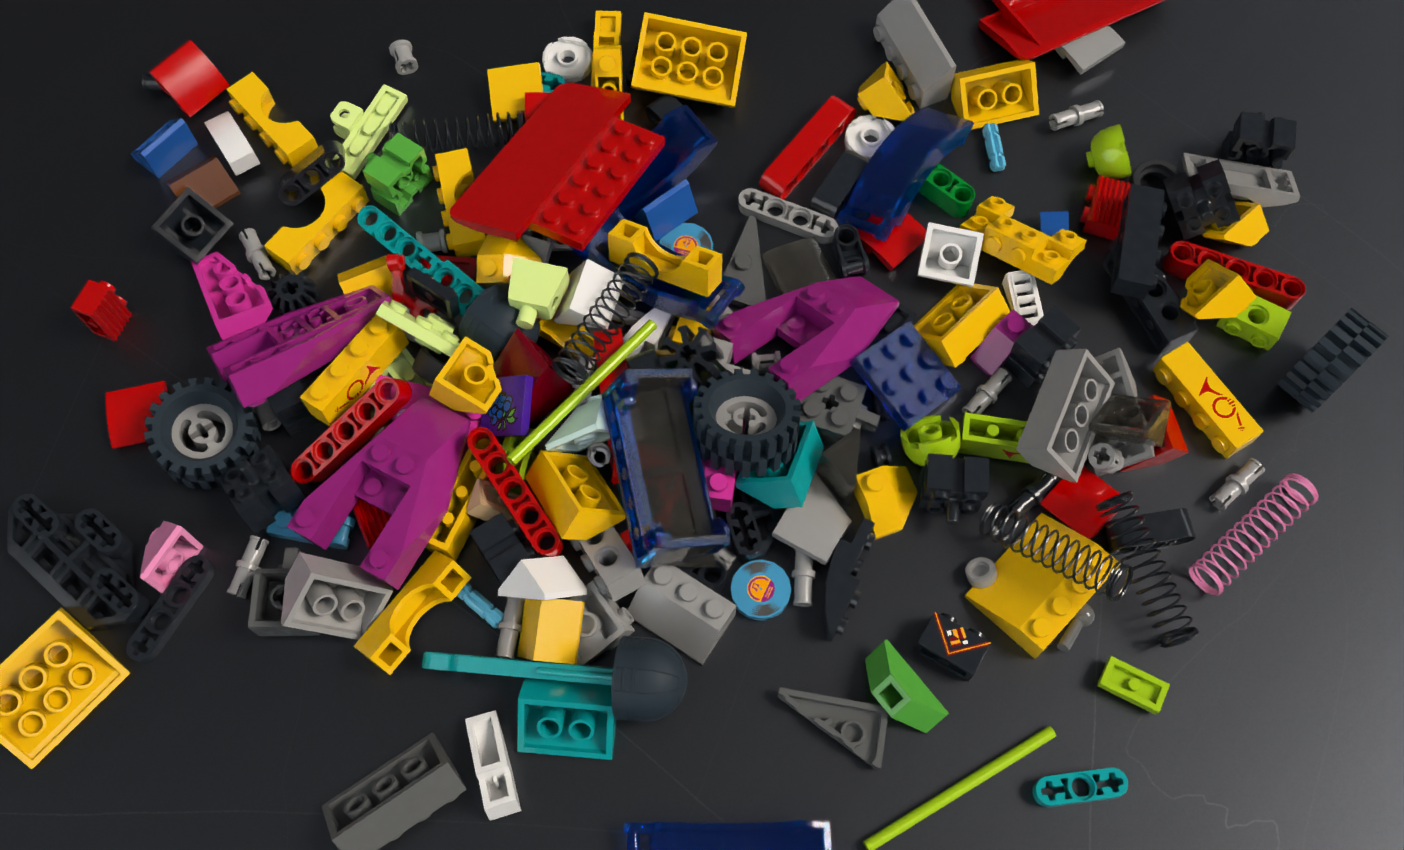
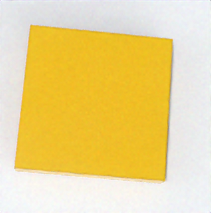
M539 62L487 69L494 123H497V112L501 122H507V111L510 113L511 121L517 120L518 110H522L525 117V92H543Z

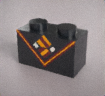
M934 612L914 651L969 682L975 675L991 642L985 640V636L981 632L972 628L967 630L958 625L957 620L951 615Z

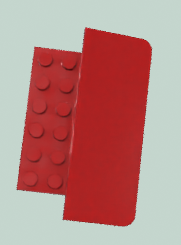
M992 0L1000 11L979 19L978 28L1016 58L1030 60L1165 0Z
M577 83L561 84L554 89L450 209V216L456 223L475 231L517 241L526 229L529 228L583 252L665 146V137L618 118L631 102L630 93Z

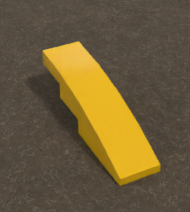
M596 11L593 50L595 46L621 45V11ZM594 52L592 53L591 86L595 87Z

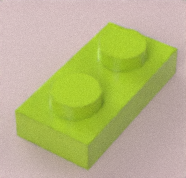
M1110 656L1106 661L1097 686L1156 715L1161 710L1170 684Z

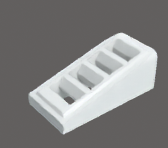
M1023 270L1006 273L1002 285L1010 310L1014 309L1021 316L1034 313L1035 317L1025 319L1033 326L1036 325L1044 314L1035 276ZM1027 292L1028 294L1017 297V294ZM1031 303V306L1020 308L1019 306L1022 304Z

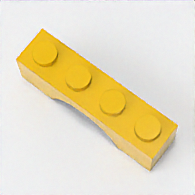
M253 72L227 88L231 97L229 104L238 115L244 114V120L253 131L257 129L260 132L259 136L267 147L273 146L276 149L274 152L283 164L288 162L293 168L318 148L313 135L299 121L278 123L269 119V113L275 102L267 86Z
M464 148L435 154L437 165L432 166L435 181H440L441 188H437V194L440 204H445L446 210L441 211L444 227L449 226L450 233L445 234L449 250L454 249L456 257L477 256L486 238V233L478 232L456 223L450 216L451 207L475 181L468 150Z
M342 171L321 187L325 197V208L316 221L300 228L283 226L264 245L271 259L289 272L292 270L297 275L302 270H305L313 258L320 251L325 250L330 241L339 232L343 231L349 221L369 202L364 187Z
M622 219L608 233L609 261L621 265L629 253L643 254L650 258L657 266L659 271L657 279L705 297H709L722 282L721 253L696 245L688 255H673L662 249L653 240L647 227L626 219ZM637 257L629 258L630 263L639 265L648 271L651 276H655L654 270L648 263ZM634 267V268H635L636 270H638L639 272H641V273H643V274H646V273H645L644 271H642L641 269H639V268H637V267Z
M435 550L356 642L354 647L372 663L391 675L411 651L409 645L410 635L420 617L437 604L451 602L472 577L453 559Z

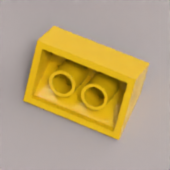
M1018 59L954 74L950 88L951 101L964 131L982 128L987 123L1000 124L1039 115L1036 68L1033 61Z
M957 284L905 334L908 339L936 363L956 368L966 360V357L975 348L981 345L992 329L1010 313V310L998 287L974 284L973 287Z
M541 450L525 476L561 539L586 541L622 522L627 517L624 509L596 466L589 462L588 457L585 455Z

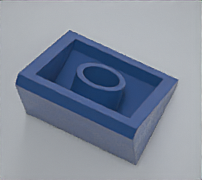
M182 118L169 120L130 155L157 178H160L196 147L198 143L186 122Z
M687 179L642 208L631 220V222L647 227L655 242L698 213Z

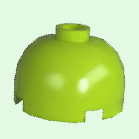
M1120 124L1100 130L1091 140V151L1086 152L1089 168L1095 167L1098 175L1108 177L1109 179L1113 178L1114 180L1132 175Z
M931 415L910 421L909 428L907 430L902 428L900 433L902 447L908 458L914 464L922 467L925 464L928 453L953 455V458H955L961 446L959 423L954 418L949 417V422L943 421L941 415Z

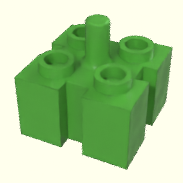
M397 133L384 144L381 157L373 152L367 155L366 160L368 162L362 171L367 183L371 185L370 190L374 200L400 216L413 202L412 197L415 193H421L433 180L430 167L425 164L427 157L424 148Z

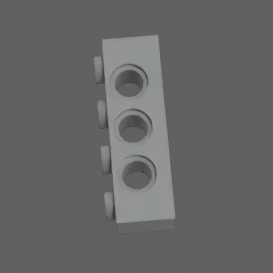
M614 526L586 541L569 540L575 551L581 549L584 555L580 556L587 571L590 573L594 570L597 576L594 577V581L602 594L608 592L613 602L646 584L640 566Z

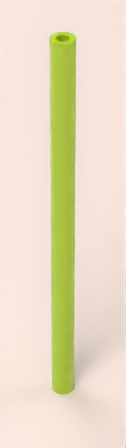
M649 319L583 385H580L506 456L509 463L515 466L657 328L655 322Z
M1047 726L863 841L864 846L867 850H875L1052 740L1056 737L1055 731L1051 726Z

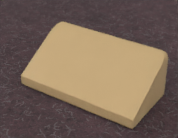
M478 478L467 507V513L488 521L502 512L507 521L513 519L517 526L520 527L493 484ZM511 491L508 493L509 499H516L520 496Z

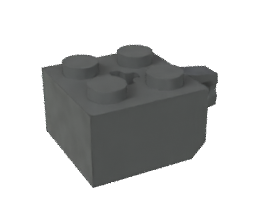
M837 376L800 401V421L814 420L822 442L838 448L847 447L852 431L859 432L860 429L875 433L880 416L867 411L868 407L862 405L867 386Z
M285 548L283 564L278 565L275 569H257L254 573L248 628L258 636L321 635L318 632L286 627L281 624L285 578L299 552L302 553L299 548Z

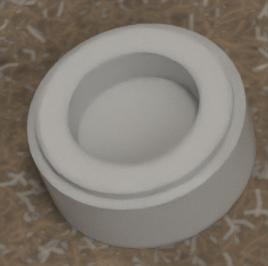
M975 558L965 568L967 580L973 587L986 588L991 586L997 579L996 566L989 558Z

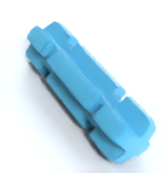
M987 123L984 125L982 132L983 137L986 139L985 146L988 159L991 160L989 162L990 169L993 172H1001L1005 169L1006 161L1002 155L1004 153L1001 139L997 134L999 133L996 123Z
M468 582L457 594V597L464 600L465 604L481 618H486L485 620L493 628H498L499 622L503 620L504 613L497 607L494 608L493 604L476 589L473 590Z

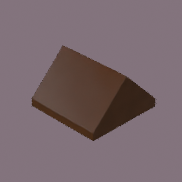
M214 155L209 156L166 182L177 198L189 187L215 209L241 194L218 158Z

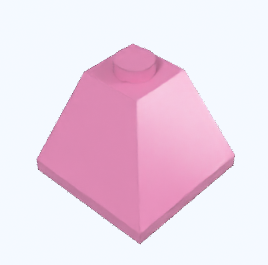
M163 521L161 526L152 532L149 542L145 546L140 578L162 594L183 564L190 557L198 555L204 546L183 527Z

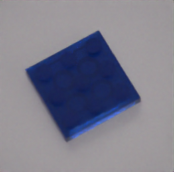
M910 321L859 354L850 362L904 432L962 389L961 385Z

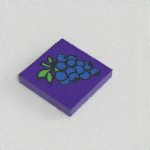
M529 375L496 377L499 379L502 390L488 412L481 414L480 427L488 428L496 438L528 436L534 377Z

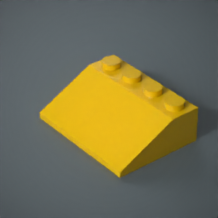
M644 12L631 88L734 108L747 32Z
M1043 513L1035 519L1039 522V528L1046 524L1049 526V534L1057 529L1059 531V539L1068 534L1070 537L1069 545L1075 540L1080 541V550L1084 546L1090 545V557L1098 550L1102 552L1101 562L1110 555L1094 541ZM1035 522L1030 526L1024 537L1023 548L1028 544L1035 532ZM1046 527L1037 536L1033 553L1041 545L1046 534ZM1056 532L1048 540L1043 558L1053 547L1057 536ZM1066 537L1058 546L1054 562L1060 557L1066 546ZM1021 539L1013 546L1015 550H1020ZM1077 542L1070 549L1064 568L1074 557L1078 546ZM1031 544L1027 549L1023 550L1025 555H1030ZM1009 547L994 563L997 570L996 581L986 588L972 587L964 597L1036 659L1096 591L1095 588L1086 589L1084 583L1076 584L1073 578L1066 579L1063 573L1056 574L1053 572L1052 567L1045 568L1041 562L1035 563L1031 557L1025 558L1021 552L1015 553ZM1042 548L1033 556L1035 560H1041ZM1086 548L1081 554L1076 566L1075 573L1084 563L1087 557L1088 548ZM1097 553L1091 561L1087 571L1086 578L1094 569L1099 558V553ZM1052 554L1043 561L1045 565H1051ZM1113 556V563L1110 571L1112 570L1113 566L1118 562ZM1063 558L1054 566L1057 571L1062 570ZM1108 558V560L1104 563L1099 573L1097 583L1105 574L1109 566L1110 558ZM1074 562L1064 571L1067 576L1072 575ZM1086 565L1084 566L1082 571L1075 576L1077 581H1083V575ZM1097 570L1092 575V577L1086 581L1087 586H1094V580ZM1108 573V575L1106 576V578L1104 579V581H1103L1099 586H1097V590H1098V589L1102 586V584L1107 580V578H1108V576H1109V573Z
M62 607L0 664V743L30 769H33L131 673Z

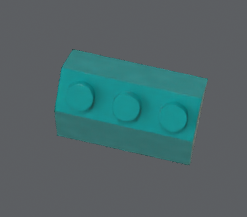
M814 420L800 421L796 450L794 454L791 453V459L787 464L781 462L780 469L775 472L767 468L766 475L759 477L756 471L750 472V478L741 477L742 472L740 471L735 482L736 487L774 509L802 507L824 449Z
M524 678L518 696L517 752L612 760L617 722L612 711V685Z

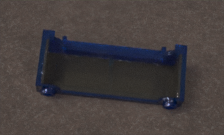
M691 368L624 369L601 394L636 568H647L714 554L730 544L729 526L722 518H714L697 438L694 432L689 404L697 394V383L693 379Z

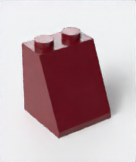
M518 328L512 334L493 367L496 377L518 375L534 377L529 428H532L574 388H572L571 383L561 378L555 372L552 366L553 360Z

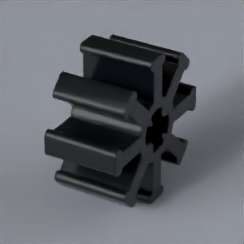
M687 325L678 327L682 338V344L680 345L673 342L669 336H666L662 342V345L671 354H675L666 357L660 356V365L669 373L668 377L681 388L685 387L687 379L696 390L701 385L705 386L700 373L703 370L715 379L721 373L713 362L709 363L707 361L718 358L724 359L723 351L714 342V338L702 327L698 328L699 332L696 336ZM695 354L696 356H692L693 360L688 362V359L691 360L689 356Z

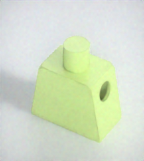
M518 257L513 258L508 302L510 306L520 310L516 320V324L519 327L532 329L536 318L550 320L553 317L570 284L568 268Z

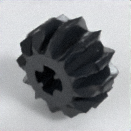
M290 270L289 275L286 277L279 273L280 281H271L273 289L268 291L272 302L271 305L281 315L316 304L315 299L319 298L314 280L308 278L302 271L296 275L295 272Z

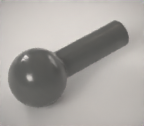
M1085 604L1071 619L1069 626L1057 644V648L1060 651L1067 653L1082 627H1087L1093 623L1095 613L1090 605Z

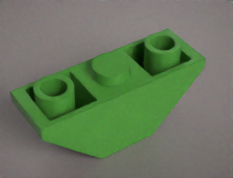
M887 639L865 658L870 691L891 718L927 733L949 714Z

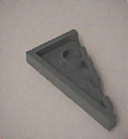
M751 215L722 277V282L715 293L719 294L724 302L741 308L766 301L756 217Z
M779 688V699L871 767L877 770L881 769L888 713L881 705Z

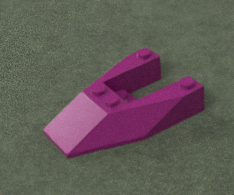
M861 276L816 282L740 309L713 325L712 328L714 338L733 343L731 358L733 364L738 363L776 336L781 337L796 348L793 352L769 367L768 370L769 373L774 374L775 382L780 379L784 380L787 383L786 390L793 388L796 392V399L802 401L859 360L897 309L899 301Z
M371 285L288 312L206 347L220 378L224 382L230 383L240 404L244 408L247 406L256 407L263 404L267 397L274 395L328 362H332L376 315L380 305L385 300L390 303L391 298L376 286Z
M421 396L305 498L287 527L304 539L326 550L358 499L391 515V518L360 567L373 577L399 590L448 511L471 421Z

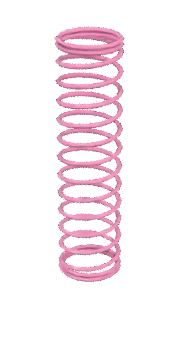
M1288 473L1279 482V485L1272 488V492L1264 496V500L1257 502L1256 507H1252L1249 510V514H1245L1240 522L1234 524L1233 529H1229L1226 532V536L1218 539V544H1213L1210 551L1203 553L1202 559H1197L1189 567V574L1194 583L1206 593L1219 596L1223 592V585H1231L1230 577L1238 578V570L1245 571L1247 569L1246 562H1255L1254 555H1262V548H1269L1270 540L1276 541L1278 533H1285L1286 526H1292L1293 519L1301 517V511L1306 512L1309 510V505H1313L1318 501L1319 495L1315 486L1302 475ZM1288 480L1296 481L1306 487L1313 495L1314 500H1306L1301 493L1289 486ZM1281 487H1284L1293 499L1305 504L1306 508L1300 509L1293 500L1283 494ZM1277 488H1279L1280 493H1276V492H1274V491H1275ZM1274 494L1283 497L1291 507L1298 511L1299 515L1296 517L1292 516L1285 507L1277 503ZM1272 495L1273 501L1267 500V497ZM1264 502L1265 508L1259 507V505ZM1266 502L1275 504L1282 513L1290 517L1291 523H1284L1278 515L1269 510ZM1256 509L1258 515L1252 514V511ZM1259 509L1267 511L1274 520L1282 524L1283 530H1276L1271 523L1262 518ZM1251 516L1260 519L1269 529L1274 531L1276 537L1274 539L1268 537L1260 528L1255 526ZM1249 517L1251 523L1245 522L1244 519ZM1241 524L1243 530L1236 529V527ZM1244 524L1252 526L1261 536L1266 538L1268 545H1261L1246 531ZM1234 531L1236 538L1228 536L1229 533ZM1236 531L1245 534L1253 543L1258 545L1260 552L1255 553L1251 551L1247 545L1240 541ZM1226 539L1228 546L1221 544V541ZM1229 539L1238 542L1251 554L1252 560L1244 559L1234 550ZM1218 546L1220 553L1214 552L1213 548ZM1221 546L1231 550L1244 563V568L1236 566L1223 553ZM1211 554L1213 561L1205 559V556ZM1213 554L1224 558L1233 566L1237 574L1234 576L1227 573L1217 563ZM1206 562L1218 567L1227 576L1229 582H1222L1218 575L1207 567ZM1197 568L1202 569L1214 579L1219 591L1209 586L1203 580Z

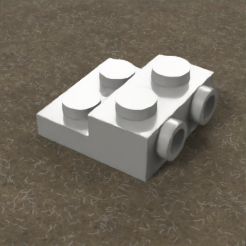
M593 580L586 585L587 595L573 596L569 599L585 602L577 665H589L606 650L615 648L622 636H629L635 631L631 625L634 622V618L630 612L624 607L620 609L616 602H613L608 592L602 594Z

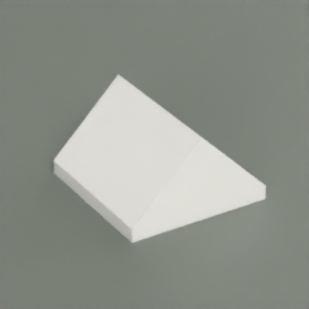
M929 222L920 255L917 276L973 287L984 233Z
M586 259L572 271L569 278V287L561 300L554 321L557 324L575 326L582 323L584 315L589 314L590 307L595 305L596 298L601 297L602 290L606 289L607 283L613 280L614 272ZM616 275L615 280H621L620 276ZM616 282L618 288L621 290L623 283ZM611 283L609 288L616 289L615 285ZM610 290L612 296L618 300L620 293ZM605 291L603 296L610 297L608 291ZM600 299L597 305L605 306L602 299ZM604 299L606 304L611 309L615 310L617 303L609 299ZM596 307L592 309L591 314L599 315ZM598 307L600 312L611 321L613 313ZM588 316L585 322L593 323L590 316ZM592 316L599 326L603 329H608L610 323L602 318Z
M564 556L523 559L498 589V596L537 600L587 595L586 586Z

